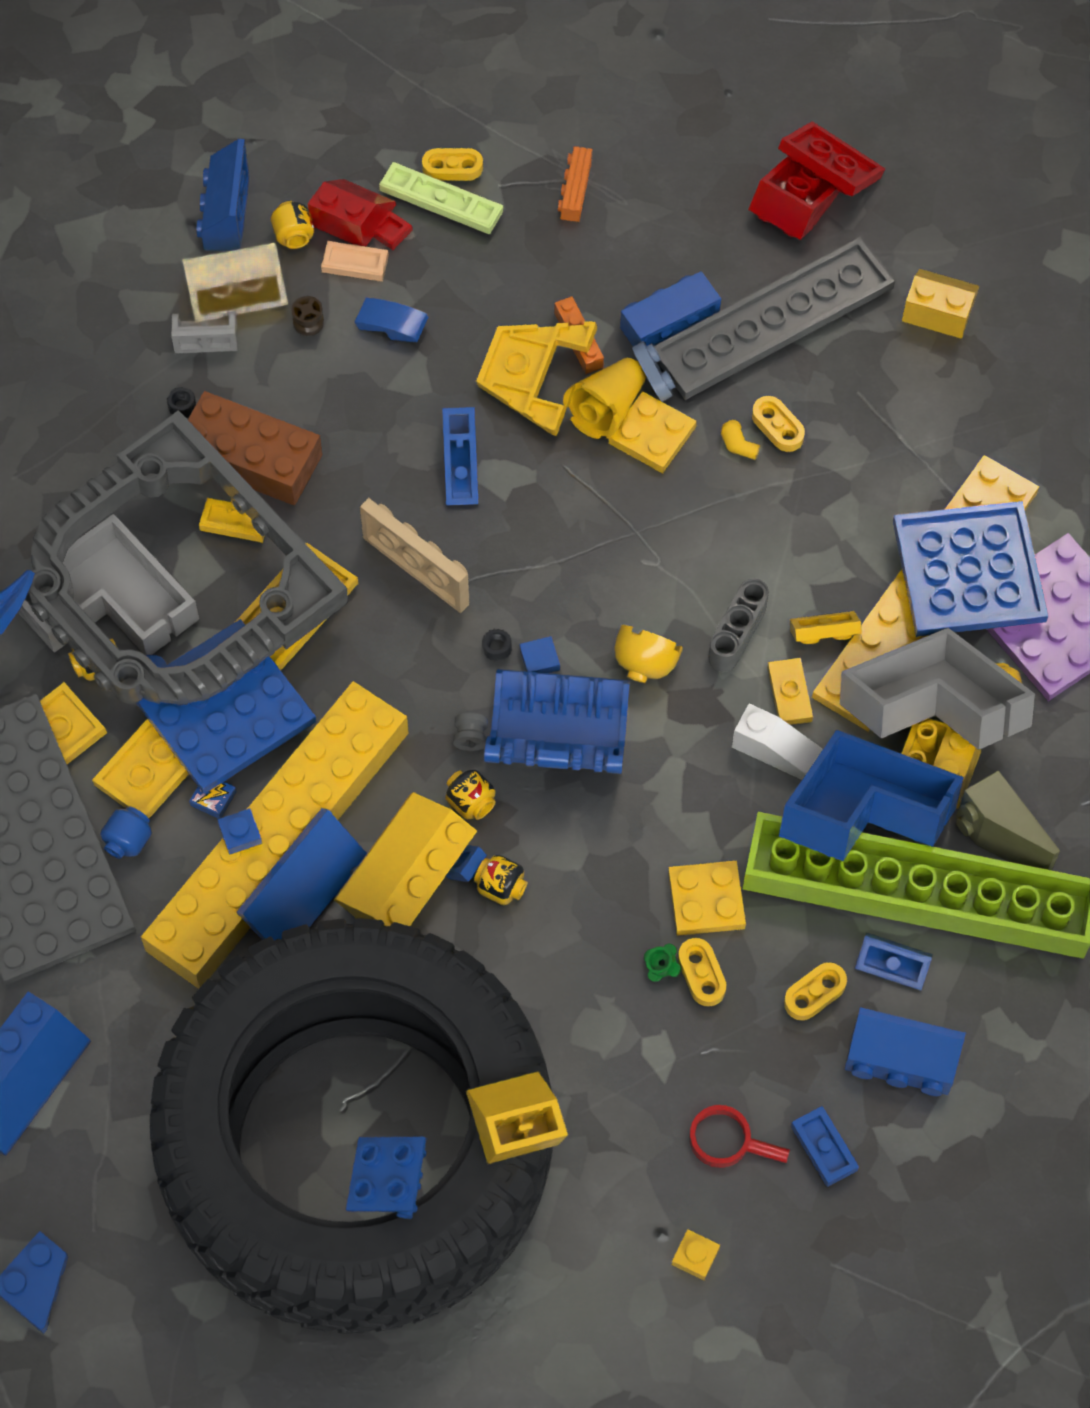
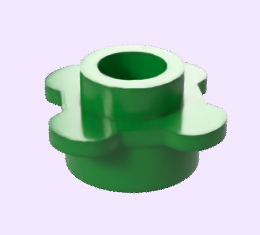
M668 943L664 947H654L645 952L644 960L646 961L647 968L650 970L648 978L651 981L659 982L663 977L669 975L676 977L680 974L681 966L677 963L675 956L677 948L673 944ZM661 960H665V964L663 966H660Z

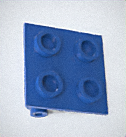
M359 1137L346 1211L397 1212L398 1217L411 1219L413 1213L417 1212L418 1208L415 1203L417 1191L421 1189L419 1179L423 1178L421 1167L423 1157H426L427 1151L424 1150L426 1137Z

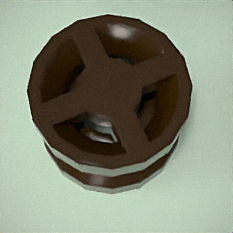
M302 296L296 299L291 308L295 330L305 336L319 333L324 326L321 302L312 296Z

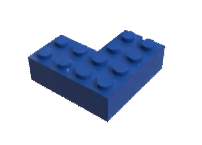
M836 730L785 804L779 837L844 861L869 822L885 830L893 831L933 847L942 833L944 825L946 826L956 810L964 777Z

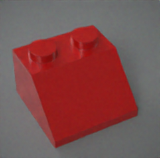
M345 179L324 181L308 202L309 213L315 228L351 244L365 247L374 237L375 229L386 214L396 206V201Z

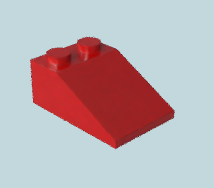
M786 157L760 180L748 210L756 214L762 221L770 222L779 227L788 236L801 240L813 229L837 197L839 191L836 189V186L825 179L816 177L810 169Z

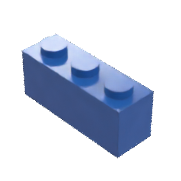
M702 271L692 276L687 275L676 284L666 289H658L650 297L627 305L621 311L620 329L633 347L642 341L647 346L651 343L655 346L719 312L721 297Z

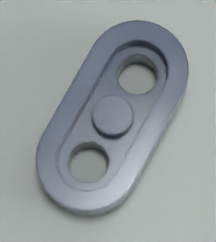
M642 341L632 347L636 358L659 399L663 402L672 397L671 389L676 386L667 370L663 373L661 372L657 364L661 358L654 345L651 343L647 346Z

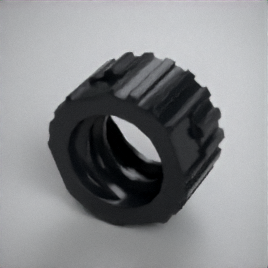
M183 387L173 389L167 398L170 414L173 415L179 410L185 418H189L196 406L194 393ZM177 401H189L186 406L180 407L175 405Z
M500 629L489 630L482 639L484 654L487 658L494 661L508 658L512 651L510 635ZM494 640H500L504 643L503 647L499 650L491 649L490 645Z

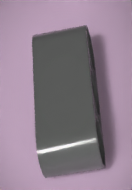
M752 578L741 584L711 638L708 658L710 665L717 671H730L737 665L765 614L769 590L766 583L762 580ZM753 596V597L758 598L759 601H754V602H753V601H749V600L746 599V598ZM735 622L743 623L745 626L738 628L733 626L732 624ZM725 648L730 650L731 653L722 654L717 650Z

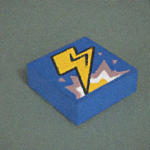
M222 782L205 794L197 787L189 801L190 806L220 819L236 794V787Z

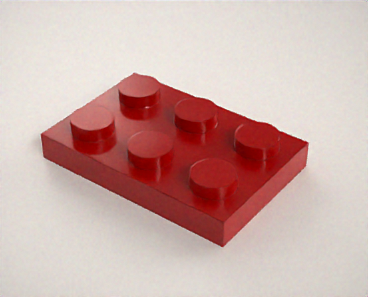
M813 121L782 138L778 147L790 160L802 164L810 169L816 177L825 179L836 186L839 192L851 197L881 179L886 169Z

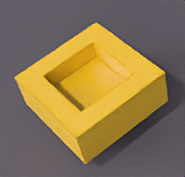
M687 1229L671 1265L699 1279L705 1280L720 1249V1245Z

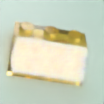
M276 242L183 260L195 322L229 316V311H235L237 315L288 305Z

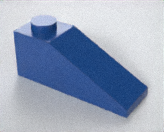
M475 407L442 408L446 506L478 504Z

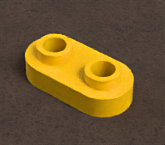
M435 148L423 155L422 170L425 175L440 181H470L482 174L483 157L477 150L471 148Z
M773 396L759 398L753 405V422L779 450L792 452L799 449L803 444L805 429L801 422L778 398ZM770 414L773 417L765 418L763 415ZM784 436H790V437H792L793 439H792V440H787V439H784L783 437H784Z
M691 938L686 940L679 949L678 963L681 966V971L691 995L700 1005H717L725 996L726 981L713 949L703 939ZM697 955L701 958V962L693 963L689 958ZM704 986H711L714 992L706 994L702 991V988Z
M823 963L793 984L787 990L784 999V1007L789 1016L796 1020H808L839 998L847 984V976L843 968L835 963ZM824 980H831L834 983V987L827 988L822 982ZM797 1000H804L808 1006L799 1008L795 1002Z

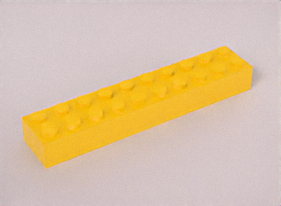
M353 681L247 808L251 809L262 844L229 855L222 838L142 934L141 939L145 951L199 989L250 929L248 924L236 913L321 808L328 809L339 820L409 734L407 716Z

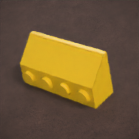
M412 792L345 883L334 901L356 919L382 920L384 926H391L394 922L410 926L474 837L477 830L452 809Z

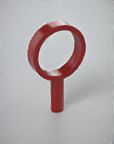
M714 1105L703 1109L694 1118L690 1128L689 1141L693 1153L700 1161L712 1167L724 1168L738 1163L747 1152L786 1163L790 1149L751 1138V1131L746 1118L738 1110L726 1105ZM721 1114L736 1120L744 1133L745 1140L742 1148L735 1155L728 1158H715L702 1151L697 1143L695 1132L698 1125L705 1118Z

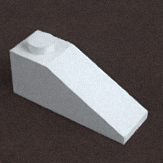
M750 703L734 730L732 748L801 780L823 750L780 717Z

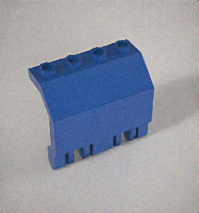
M497 669L490 736H487L484 762L500 763L502 761L504 764H511L512 762L525 763L526 766L537 764L538 767L558 769L572 767V770L584 768L595 769L594 772L607 770L606 773L622 774L630 680Z

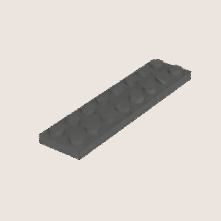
M859 237L655 345L654 347L661 358L657 363L663 371L667 370L677 390L686 400L894 288L895 281Z

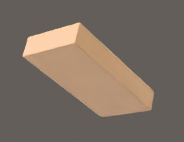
M327 241L321 269L323 273L383 282L389 253L388 250Z

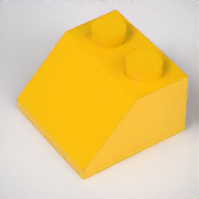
M919 269L914 276L906 299L902 322L962 339L979 286Z

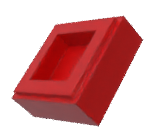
M389 211L375 229L374 238L391 250H394L413 231L412 225L392 211Z

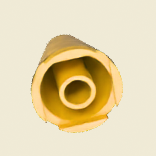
M623 358L573 384L566 390L563 397L565 409L569 407L573 415L570 420L577 429L591 438L599 439L601 436H607L606 439L610 438L618 430L646 380V374L639 361L632 358Z

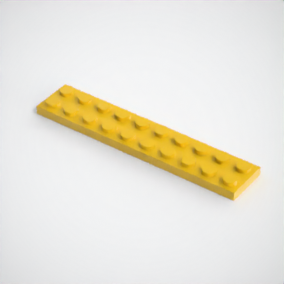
M984 455L945 509L1023 501L1024 509L1026 510L1038 493L1039 486ZM902 569L862 623V634H855L812 694L814 700L867 732L870 729L840 705L842 671L927 637H916Z
M306 543L315 555L347 587L348 596L358 585V577ZM283 569L236 621L241 619L246 625L261 613L259 602L261 595L270 588L279 587ZM282 607L270 609L271 612L275 613L284 610ZM325 621L288 649L282 646L270 656L280 671ZM147 719L92 781L94 786L124 808L128 806L136 808L150 818L189 774Z

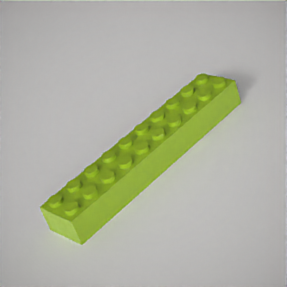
M763 812L757 813L742 890L1084 959L1090 947V878L863 832L844 861L779 837L783 816Z

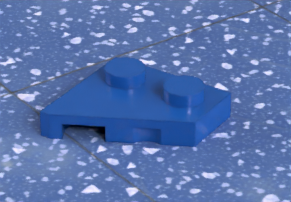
M39 1231L0 1274V1298L44 1334L48 1329V1318L53 1302H56L60 1288L59 1281L61 1275L64 1274L68 1255Z

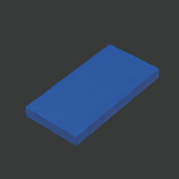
M321 808L236 913L262 940L270 936L273 940L282 939L283 931L307 924L310 927L351 877L350 870L361 863L367 852L328 809Z

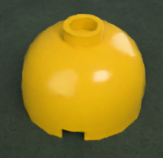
M621 625L614 647L615 658L621 667L629 671L627 674L628 678L645 684L647 678H663L675 668L683 649L682 646H676L675 642L642 630L639 634L632 632V626Z

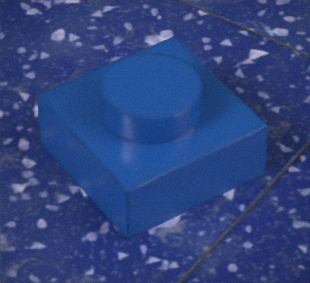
M251 809L217 819L229 855L262 844Z
M467 845L446 877L451 880L469 882L475 876L487 854L478 846Z

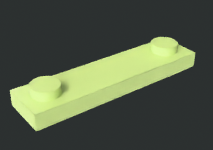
M395 162L391 164L379 184L381 192L489 235L503 213V205Z

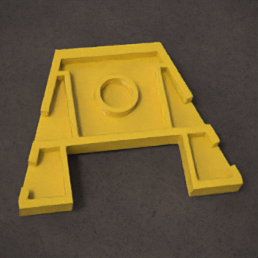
M589 321L584 322V325L570 326L569 323H557L556 326L538 327V324L498 326L476 380L478 387L550 434L557 436L566 412L565 406L538 399L539 391L556 347L562 346L588 353L598 329L596 322Z

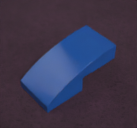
M366 297L356 317L355 324L359 330L386 332L390 340L418 342L429 317L426 313L406 305Z

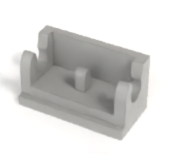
M229 311L228 320L181 321L179 314H172L171 337L174 352L238 351L236 312Z

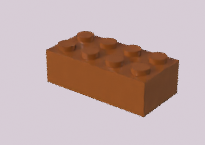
M206 391L203 392L188 418V421L255 491L294 506L323 455L320 435Z

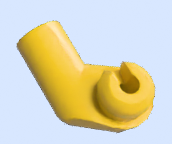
M729 420L725 422L721 428V436L727 450L731 453L756 460L760 445L744 439L741 424L738 421Z

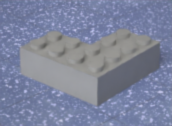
M114 514L76 540L68 549L63 564L71 577L74 601L94 623L107 614L144 655H153L171 641L169 634L173 633L177 637L199 620L195 600ZM46 586L41 588L39 591L47 592L51 590L52 587ZM28 591L18 613L55 653L64 645L54 636L51 624L47 620L41 622L31 609L33 603Z
M949 628L844 670L841 673L840 705L880 738H884L930 717L937 716L979 750L1002 740L1003 735L1009 737L1032 727L1035 693Z

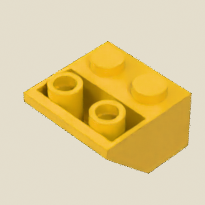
M928 718L912 725L901 754L964 777L956 807L959 809L964 791L968 789L981 754V749L978 750L947 724Z
M539 1072L466 1091L488 1164L557 1146L568 1136L557 1098Z

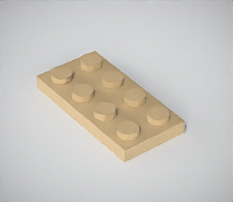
M368 498L360 506L363 539L459 613H462L469 605V584L466 568L456 560L451 561L444 556L441 549L431 541L426 542L419 537L416 530L406 522L402 524L394 518L392 512L385 505H377Z

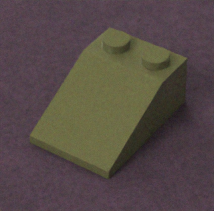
M999 770L964 791L956 815L957 826L966 837L970 836L976 845L1008 862L1047 870L1053 869L1060 850Z

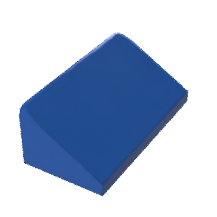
M866 933L855 969L922 991L933 954Z

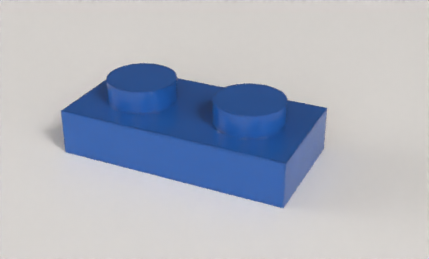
M823 1106L791 1122L792 1130L826 1187L858 1171L859 1166Z

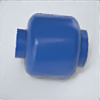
M130 806L126 809L115 810L100 832L101 838L106 844L104 850L117 859H121L123 856L136 857L151 837L152 831L148 825L150 819L141 811Z

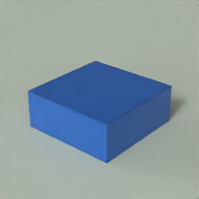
M551 636L519 644L526 672L552 673L560 671L559 659Z

